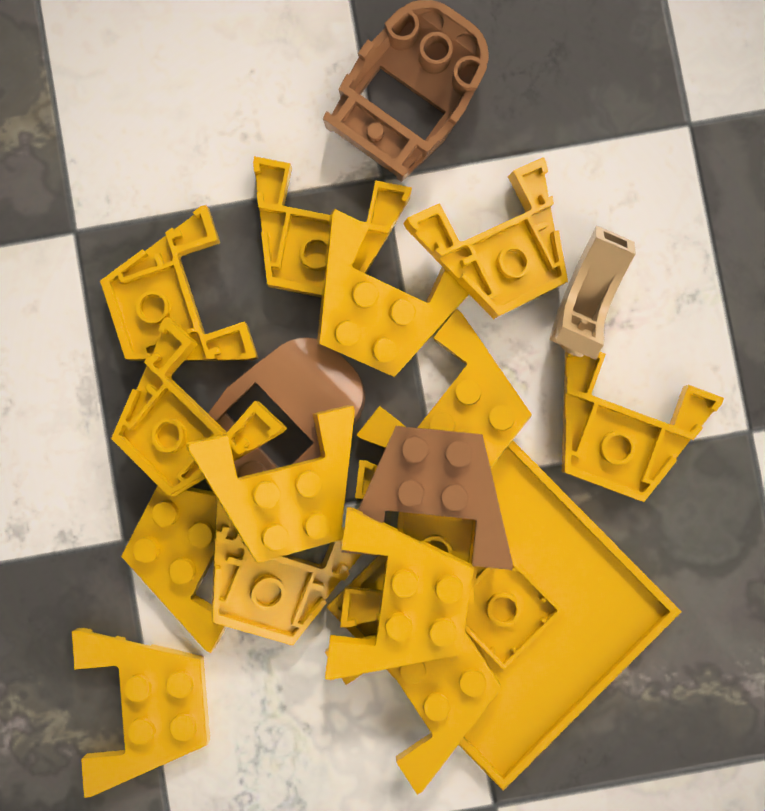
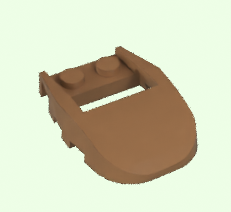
M417 0L401 7L385 22V28L372 42L370 40L365 42L358 52L359 58L350 74H346L338 89L340 100L332 115L326 111L323 117L327 130L337 133L397 176L400 182L404 181L446 140L456 122L465 112L485 74L489 60L488 46L480 30L447 5L433 0ZM380 69L444 113L426 140L416 135L361 95Z
M298 338L279 346L228 386L208 414L228 432L236 422L226 412L257 383L314 442L293 463L295 464L320 457L321 453L313 413L347 405L354 406V426L364 409L365 389L358 373L339 352L317 343V339ZM260 447L234 461L237 478L279 468Z

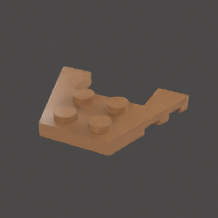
M395 426L358 510L380 523H385L386 511L475 519L472 566L512 570L513 562L483 434ZM342 550V552H344V553H354V554L381 556V555H377V554H369V553H361V552H353V551H345V550Z

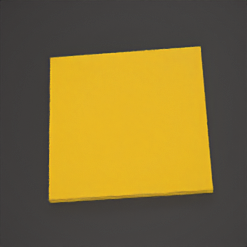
M514 441L510 443L491 468L513 567L512 570L477 566L474 601L469 603L465 626L466 633L502 688L459 743V746L503 791L682 612ZM377 556L347 586L383 590L387 556ZM344 589L326 607L340 622ZM378 621L357 624V626L349 627L347 630L355 638L377 634ZM386 669L394 677L390 669Z

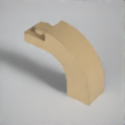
M596 225L565 291L549 340L560 344L561 348L567 353L577 357L585 355L595 360L604 346V324L608 310L627 269L636 255L634 241Z

